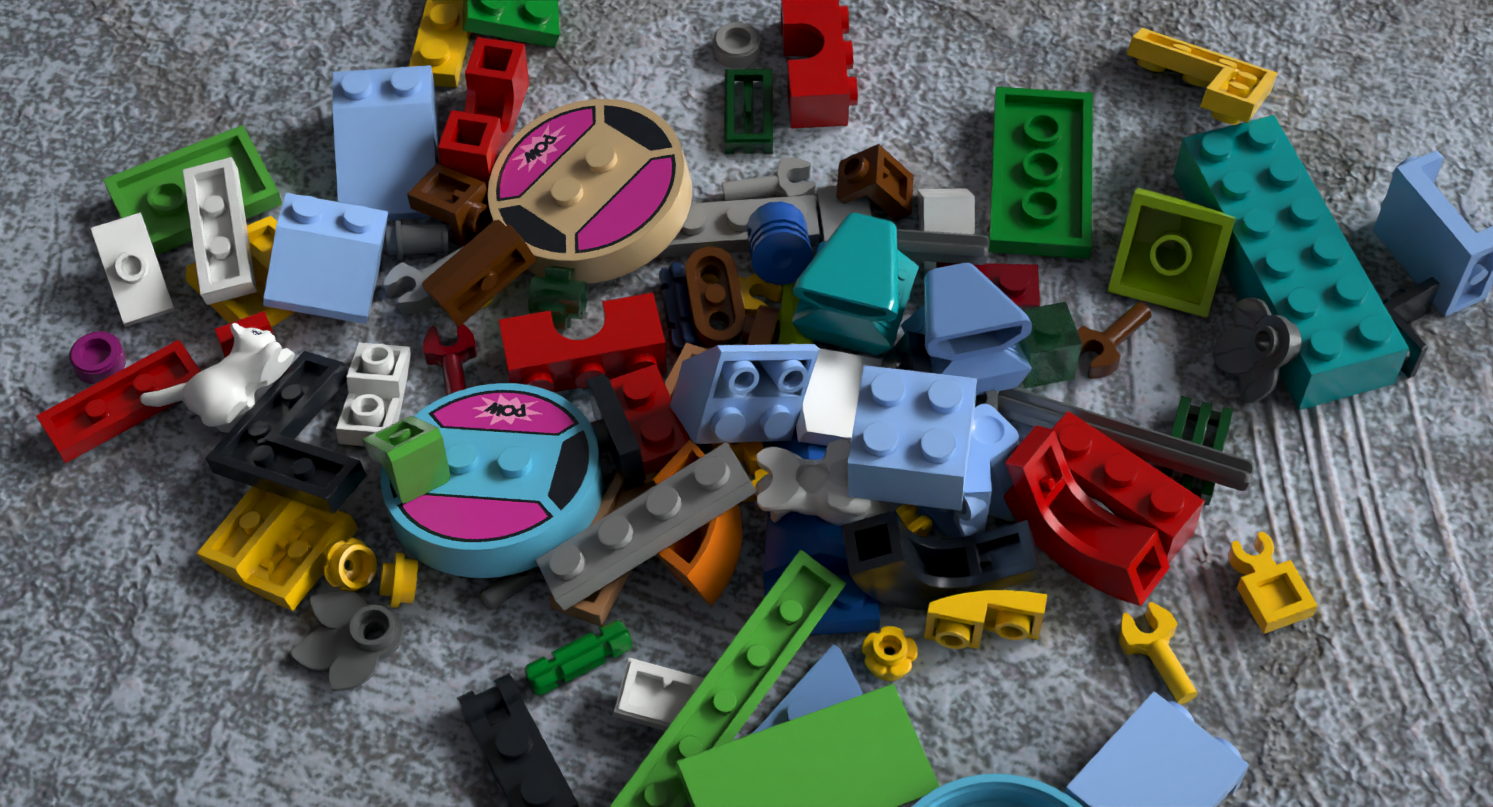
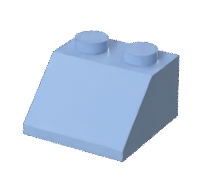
M286 193L276 225L263 306L367 324L383 256L388 211L368 208L362 205L323 200L312 196Z

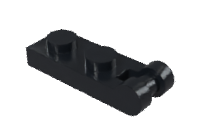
M510 673L494 679V686L475 695L471 690L456 698L461 713L510 807H579L573 792L528 711ZM504 707L509 718L490 726L486 715Z

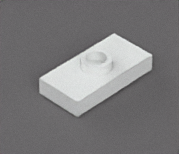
M141 212L90 228L125 327L175 311Z
M628 658L612 717L666 731L705 678Z

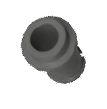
M395 220L396 225L386 226L388 256H398V261L403 260V255L449 254L447 223L441 221V223L401 225L400 220Z

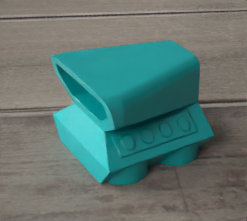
M849 213L829 239L820 242L815 257L797 278L793 288V294L800 298L791 323L805 338L876 356L893 348L919 267L897 250L896 225L888 220L859 213Z

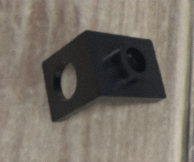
M1434 277L1425 280L1408 291L1404 288L1398 289L1383 302L1409 347V357L1406 356L1400 369L1407 378L1416 375L1428 348L1426 343L1408 324L1429 312L1440 286V283Z

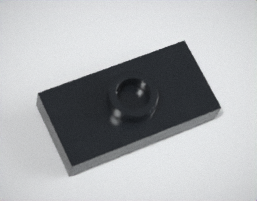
M602 374L586 379L592 411L596 420L590 424L597 438L599 452H610L626 490L644 485L646 478L640 446L609 378Z

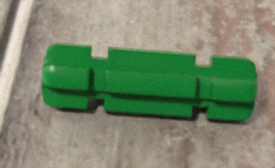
M614 620L600 627V634L595 636L593 632H590L551 652L553 658L549 660L543 656L527 664L524 670L531 689L536 695H543L558 687L556 681L563 679L564 682H568L606 663L605 656L610 654L612 658H615L629 651L632 648V638L622 621Z

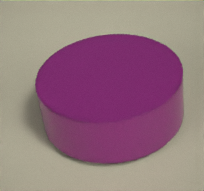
M99 331L80 337L71 347L69 360L80 380L88 384H96L124 369L126 355L118 338L108 332Z

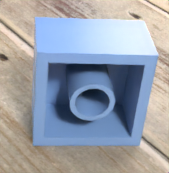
M864 365L848 457V497L962 511L975 413L977 378Z

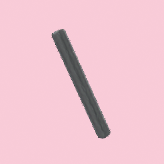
M1018 388L1003 390L998 393V412L1003 417L1032 426L1039 425L1052 429L1069 411L1146 462L1239 491H1246L1252 481L1254 463L1251 460Z

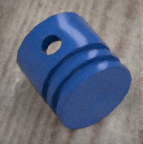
M778 201L764 204L750 215L747 223V237L752 267L757 276L765 282L775 285L795 282L812 260V248L807 223L802 212L793 204Z

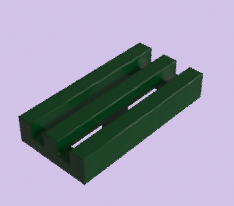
M725 69L724 154H734V148H744V154H754V148H763V154H773L772 69ZM734 81H744V134H734ZM753 81H763V134H754Z
M1181 396L1171 436L1181 439L1186 419L1194 420L1197 422L1192 442L1202 445L1207 424L1217 426L1212 449L1223 452L1234 409L1223 407L1222 412L1211 410L1213 405L1211 403L1202 401L1201 407L1190 404L1192 398ZM1162 467L1161 472L1171 478L1173 470ZM1183 473L1180 485L1205 500L1204 505L1209 506L1215 483L1204 480L1202 490L1192 488L1194 476Z

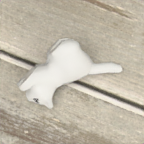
M232 323L230 329L234 337V345L229 356L218 364L199 372L187 383L178 384L159 391L143 393L140 396V401L144 405L155 407L183 401L190 411L200 415L203 424L208 427H217L221 432L229 433L255 405V391L260 387L270 385L280 378L288 369L295 354L288 348L282 349V346L276 342L275 336L271 331L243 328L236 323Z
M837 439L829 442L823 458L818 460L803 459L795 453L778 447L765 448L757 454V464L767 471L768 474L764 475L755 485L757 491L755 493L757 496L756 504L762 511H770L773 522L779 521L782 516L790 511H794L800 514L818 516L828 523L841 526L892 511L885 503L877 500L848 497V457L851 440Z

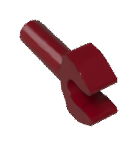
M464 324L460 327L457 326L458 341L453 346L445 347L440 344L435 326L430 327L423 340L426 364L442 367L446 396L466 389L463 364L477 357L474 334Z

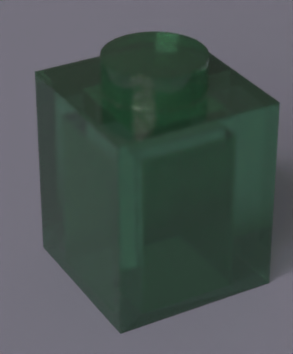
M1066 301L1022 310L1028 315L1032 323L1031 333L1019 341L1032 367L1031 371L1022 381L1024 389L1075 379L1082 342Z

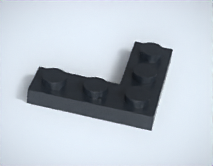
M303 351L207 455L205 459L212 472L334 514L367 476L360 460L295 440V438L346 383L348 371L344 363Z

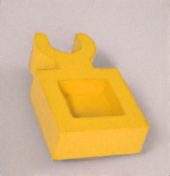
M1262 531L1256 535L1253 545L1259 553L1258 555L1247 554L1242 549V545L1238 540L1231 543L1228 551V560L1236 571L1246 575L1240 578L1237 589L1263 634L1314 616L1318 607L1317 603L1291 560L1276 565L1272 558L1274 544L1268 534Z

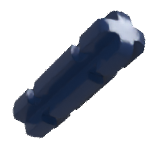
M674 262L670 266L661 268L659 271V281L661 289H664L662 299L667 328H672L668 333L670 347L680 355L686 343L701 347V342L693 331L684 282L685 268L680 263Z

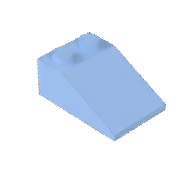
M431 65L333 72L332 112L338 202L388 211L387 221L430 218V216L410 208L407 193L436 163L439 164L438 101Z

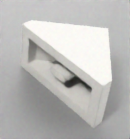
M967 188L917 189L920 231L975 234V196ZM922 261L924 275L936 268V262Z

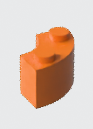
M689 440L653 478V481L656 484L661 483L705 454L696 444ZM738 504L656 554L678 581L711 607L729 583L739 559L743 532Z

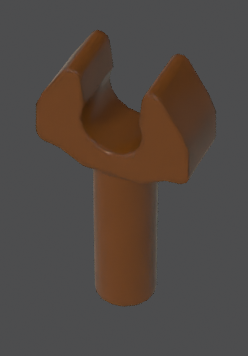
M1138 302L1103 332L1081 326L1073 334L1068 362H1074L1085 352H1095L1099 356L1090 363L1088 378L1094 379L1111 375L1118 369L1121 357L1116 347L1152 317L1150 309L1144 303Z

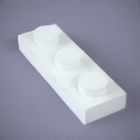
M230 157L183 169L200 295L205 303L209 305L256 293L257 287L239 173L233 158Z

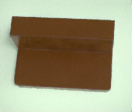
M494 220L422 282V287L450 319L460 327L536 261V258L523 238L510 224L505 226L500 220Z

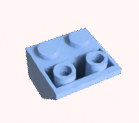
M815 344L717 345L682 361L670 407L694 444L791 441L820 350Z

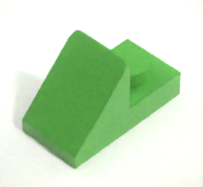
M409 416L362 439L370 458L384 466L398 499L402 503H408L446 484L450 480L451 476L443 437L439 428L414 416Z

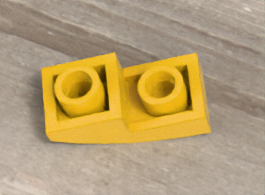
M986 590L957 594L929 602L924 639L934 640L941 646L950 649H963L966 647L979 649L983 630L996 632L999 636L1009 640H1023L1025 638L1039 640L1048 594L1013 590Z

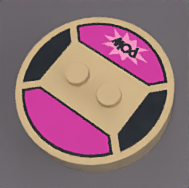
M616 99L578 101L553 109L534 119L522 128L504 147L494 164L488 185V204L493 220H500L505 226L510 224L523 238L536 258V261L527 270L545 279L568 284H590L608 281L624 276L646 265L675 239L687 218L692 201L691 174L680 141L673 129L653 111L632 102Z

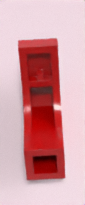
M1036 425L1005 462L1013 485L1003 496L1009 510L1017 522L1028 521L1033 532L1035 544L1070 574L1107 595L1142 606L1170 568L1157 529L1124 520L1095 503L1074 480L1055 430Z

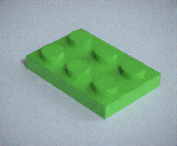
M243 125L103 179L120 218L141 212L156 255L193 241L183 169L232 157L238 168L246 219L282 205L279 191Z

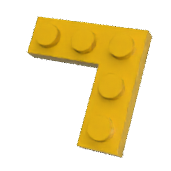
M1141 28L1132 36L1126 54L1137 58V64L1145 69L1164 72L1165 68L1182 73V79L1190 84L1207 87L1200 107L1212 111L1211 116L1214 119L1232 125H1238L1240 121L1249 123L1272 91L1278 74L1277 72L1145 28Z

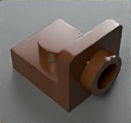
M876 144L839 162L836 198L843 204L867 195L873 204L879 206L897 221L912 214L914 175L880 144Z
M438 163L407 193L410 208L449 224L454 243L461 247L465 246L483 231L492 219L485 182Z

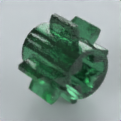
M546 267L545 277L534 276L531 280L528 295L529 313L551 311L555 329L566 330V328H570L571 319L582 320L585 315L588 298L586 281L574 280L575 268Z

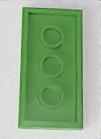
M894 683L678 760L675 765L691 807H909L940 787Z

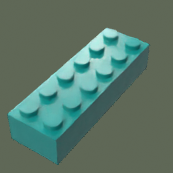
M1275 115L1251 120L1249 123L1243 122L1238 125L1183 137L1173 176L1185 199L1235 217L1222 268L1239 300L1251 297L1264 301L1272 315L1285 317L1294 323L1300 331L1301 349L1298 356L1292 362L1279 368V375L1297 409L1302 410L1393 385L1409 351V347Z

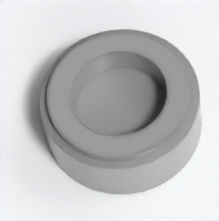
M732 22L720 27L715 32L713 38L716 60L720 64L734 69L745 68L755 63L761 51V39L758 31L753 26L742 22Z

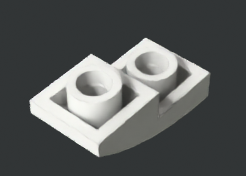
M358 343L346 377L349 393L336 427L338 444L365 446L363 438L398 422L409 370L410 347Z

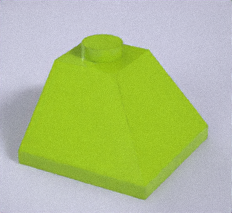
M1137 188L1133 194L1107 292L1207 318L1235 217L1188 200Z

